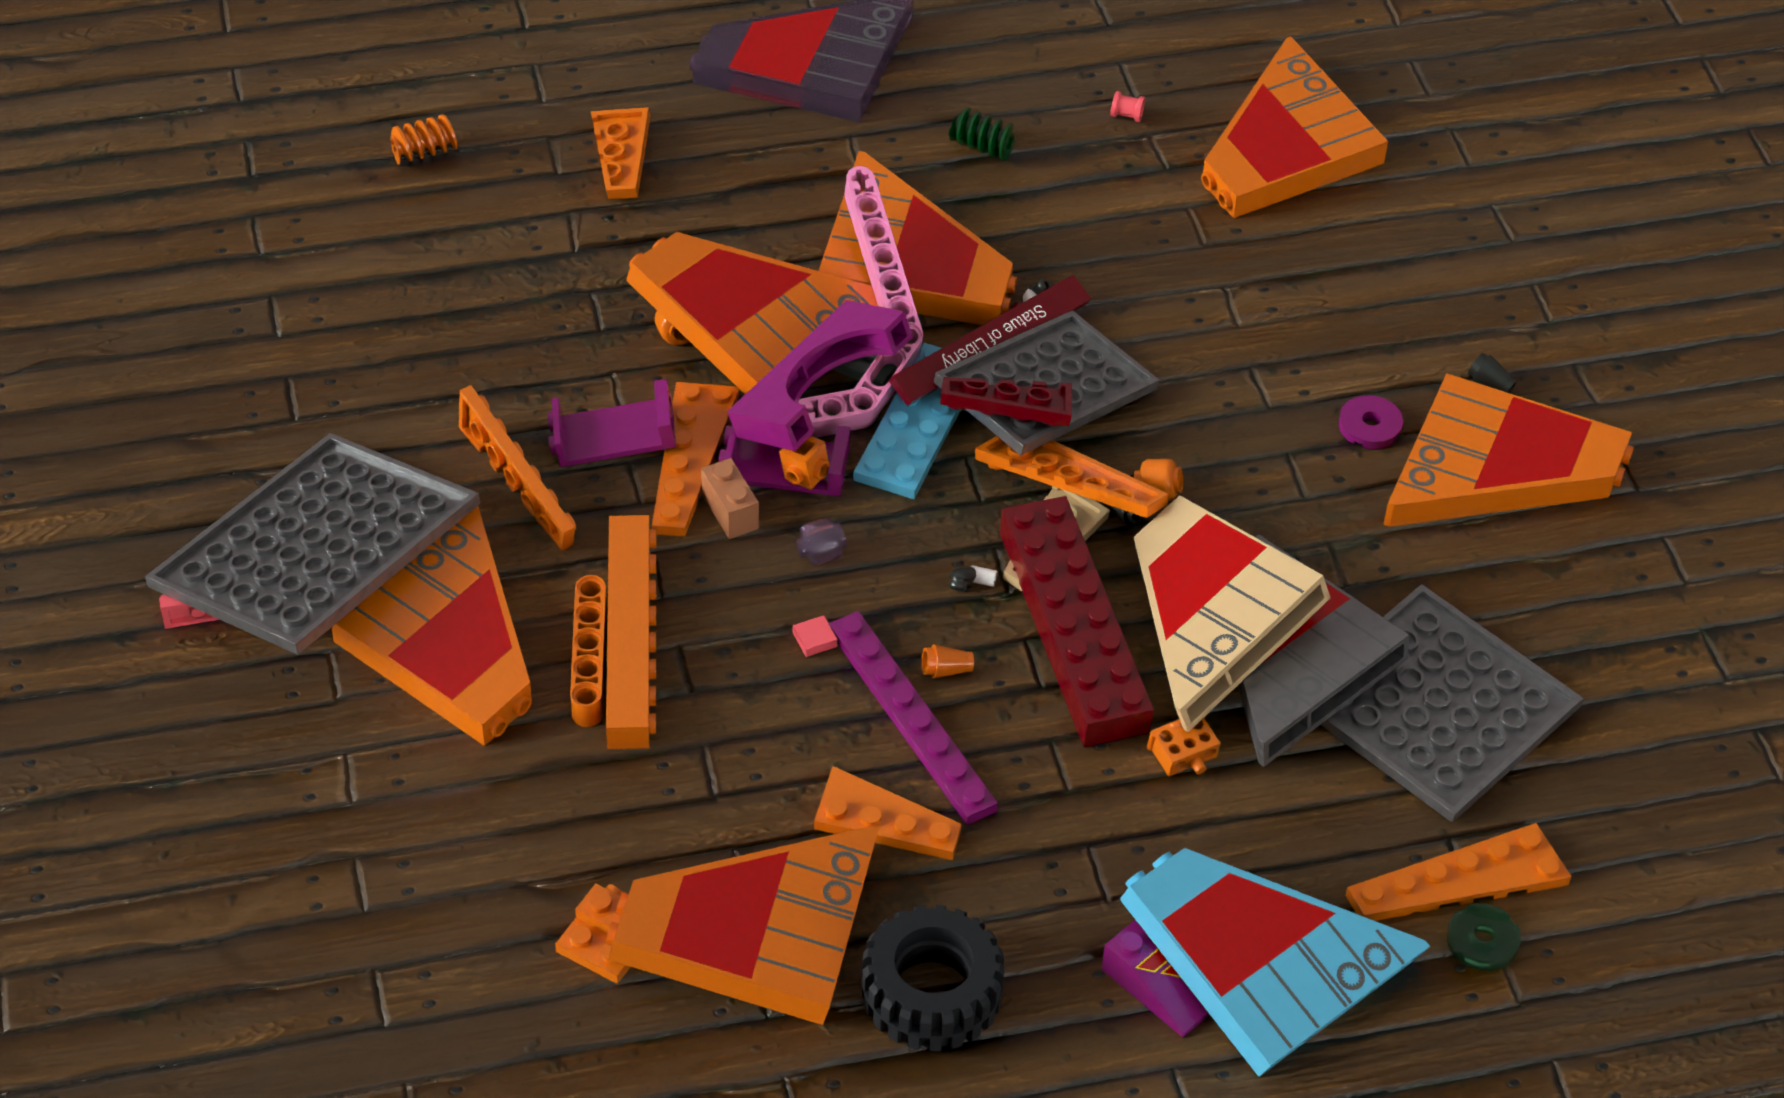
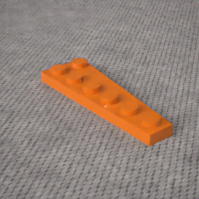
M676 382L673 397L676 447L664 450L652 521V529H656L657 535L685 537L698 505V498L702 494L701 468L712 465L715 461L717 448L721 445L724 438V430L730 422L727 411L739 399V388L737 386Z
M472 385L461 389L459 396L460 430L479 452L487 451L490 458V466L495 472L503 470L506 485L512 492L517 490L521 492L523 505L536 518L558 547L563 551L573 546L576 530L573 517L568 512L564 513L559 506V501L554 491L550 488L547 489L542 483L538 469L534 465L528 464L519 443L516 441L512 442L507 435V430L502 420L495 418L490 412L486 398L482 394L478 395Z
M998 436L975 448V459L988 464V467L991 469H1004L1145 518L1168 505V493L1053 440L1021 456Z
M1537 823L1349 886L1345 896L1356 914L1378 921L1410 915L1413 912L1438 910L1440 905L1449 903L1471 904L1476 898L1492 896L1493 899L1507 897L1509 892L1526 890V893L1563 887L1569 885L1572 876Z

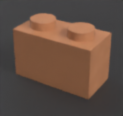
M732 458L701 468L702 496L728 539L759 529V502Z

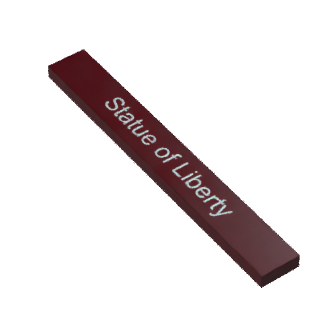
M1073 274L893 375L889 382L908 407L939 389L934 383L936 372L1072 310L1076 311L1088 304L1092 298Z

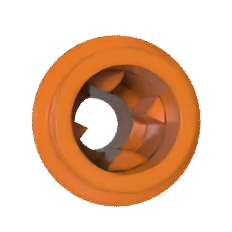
M935 644L931 648L925 647L923 649L922 671L924 675L939 678L973 671V652Z

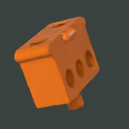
M1205 717L1189 732L1183 729L1181 721L1178 719L1151 730L1147 750L1154 753L1168 777L1189 768H1193L1195 773L1199 775L1207 769L1204 762L1217 757L1221 743L1205 720Z

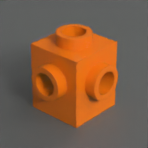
M810 436L796 451L783 448L779 451L784 477L794 485H800L812 490L828 474L830 464L825 441Z

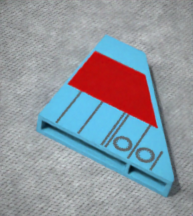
M1183 848L1175 855H1172L1170 851L1166 852L1152 864L1155 869L1148 874H1145L1143 870L1136 873L1125 883L1128 889L1120 898L1124 906L1258 1077L1416 960L1430 947L1426 940L1187 848Z

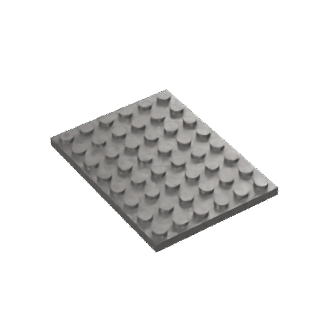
M329 433L145 576L147 586L153 590L298 655L480 504L479 493Z

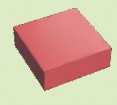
M824 615L793 625V635L805 657L837 647V638Z

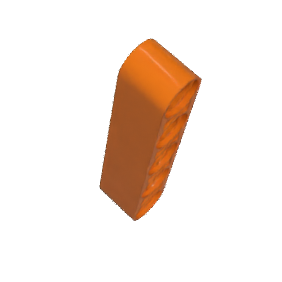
M596 575L583 576L575 585L570 697L573 721L581 727H593L599 724L603 718L607 597L605 581Z

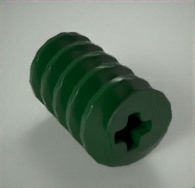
M966 107L962 113L955 117L948 133L950 141L957 140L960 145L968 144L970 149L978 148L981 153L989 152L991 157L999 156L1002 161H1006L1009 158L1015 143L1014 125L1012 123H1008L1005 129H1002L1003 120L998 119L993 126L991 115H987L984 121H981L982 113L976 111L973 117H971L970 107Z

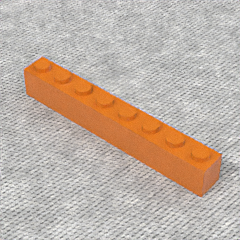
M649 515L609 516L607 749H650V734H656V713H650V707H656V686H650V680L656 679V659H650V653H656V632H650V626H656L657 620L656 606H650V600L657 599L656 580H650V574H657L656 554H650V549H657L656 529H650Z

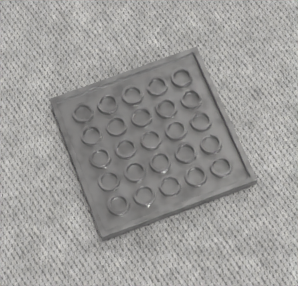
M1421 584L1383 616V618L1409 634L1408 659L1320 725L1453 823L1576 712L1582 705L1583 697Z

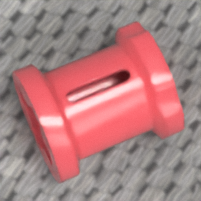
M1116 91L1111 106V117L1120 115L1134 118L1135 122H1140L1144 112L1146 97L1134 98L1122 95L1120 91Z

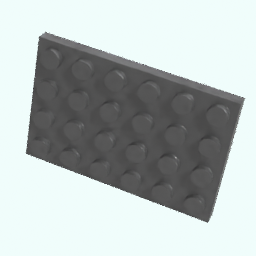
M1073 310L936 372L934 377V383L939 388H942L944 377L985 379L989 385H995L1001 382V380H1014L1016 385L1031 387L1033 381L1046 382L1049 388H1060L1061 383H1072V417L1070 426H1050L1040 421H1020L1011 416L999 414L986 415L980 411L966 409L1020 456L1157 390L1159 384L1157 377Z

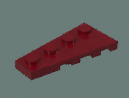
M944 377L940 404L947 405L956 410L970 409L980 411L986 415L999 414L1011 416L1020 421L1034 420L1044 422L1050 426H1070L1072 417V383H1061L1060 388H1049L1046 382L1033 381L1032 386L1027 387L1016 385L1014 380H1001V382L995 385H989L985 379Z

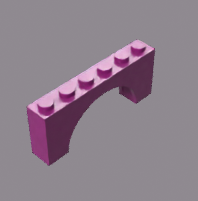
M846 300L727 411L736 436L796 451L815 432L806 406L798 403L805 390L820 376L843 363L873 355L894 356L913 338L904 311Z

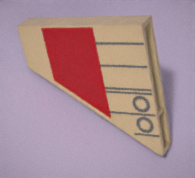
M1180 495L1134 536L1174 705L1182 727L1187 732L1330 599V594L1322 574Z

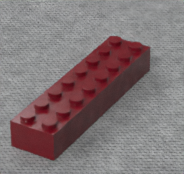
M1067 496L1003 508L999 533L1009 559L1013 563L1014 571H1016L1023 595L1083 748L1148 734L1154 708Z

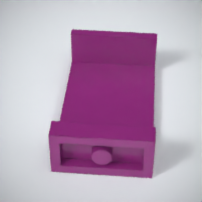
M667 379L654 381L655 400L563 415L559 399L552 398V412L547 413L549 429L554 434L548 436L551 454H557L560 466L564 467L675 448L676 436L673 402Z
M733 425L726 426L724 445H727V448L720 450L719 462L732 458L749 486L841 496L850 451V427L837 426L834 443L825 442L830 464L828 474L810 490L800 485H794L785 479L779 453L782 448L738 438Z

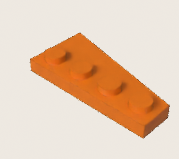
M649 107L591 111L608 199L637 198L651 118Z
M832 766L814 820L815 830L833 834L875 826L879 828L875 841L877 844L953 860L961 834V823Z

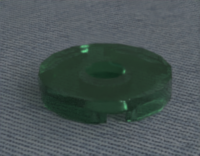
M1475 903L1468 905L1467 909L1458 910L1453 915L1447 929V944L1452 954L1464 965L1476 970L1493 971L1504 968L1515 959L1521 944L1520 929L1517 923L1515 925L1510 920L1511 916L1503 909L1491 904ZM1480 931L1486 932L1492 936L1493 940L1482 941L1475 936V933Z

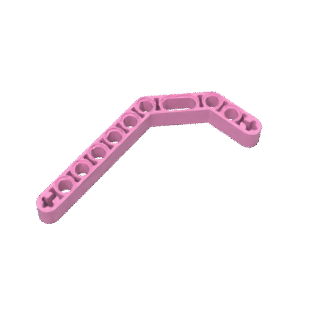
M856 166L848 171L845 185L846 203L877 304L880 307L904 311L913 336L909 341L912 344H906L894 356L877 355L854 389L799 399L798 403L806 406L815 430L811 436L815 438L836 434L837 426L850 427V431L870 427L896 391L890 382L884 386H876L872 382L880 370L887 364H894L898 367L893 375L913 365L919 358L922 347L923 330L875 176L869 168L864 166ZM863 406V407H866V408H868V409H866V410H861V409H858L857 407ZM827 412H833V413H835V414H837V415H835V416H830V415H827L826 413H827Z

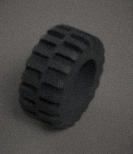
M936 904L935 908H926V905L914 906V911L907 912L904 909L895 913L893 921L889 918L885 919L878 926L877 932L871 934L867 941V949L863 953L861 991L867 1015L873 1017V1024L881 1032L889 1031L888 1038L897 1043H900L902 1040L908 1042L909 1048L917 1050L920 1049V1046L930 1047V1051H941L942 1046L949 1045L950 1049L961 1047L965 1039L972 1042L981 1036V1029L986 1030L994 1022L995 1014L999 1012L1001 1006L1005 967L1003 966V951L997 945V938L989 929L984 931L985 924L976 917H973L971 920L967 917V912L957 908L955 912L946 910V905ZM936 962L954 968L965 978V981L950 991L928 993L911 987L900 975L906 969L916 964Z

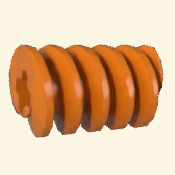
M444 114L438 116L437 122L433 117L427 118L426 126L421 120L415 121L414 128L410 123H406L403 126V132L398 126L392 127L391 146L398 165L401 164V155H405L408 161L411 162L413 161V152H416L420 159H423L424 149H428L431 155L435 156L436 146H439L443 153L447 152V143H451L455 150L458 147L453 126Z

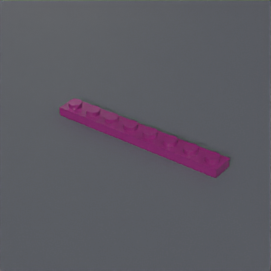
M856 611L830 622L829 625L837 638V644L965 824L969 825L997 812L998 803L860 612Z

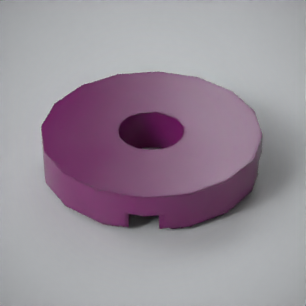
M1367 395L1350 399L1342 406L1338 425L1341 434L1347 441L1353 444L1355 442L1363 444L1362 448L1383 449L1393 445L1398 440L1404 420L1401 411L1395 404L1385 398ZM1372 420L1375 421L1377 425H1368L1364 421Z

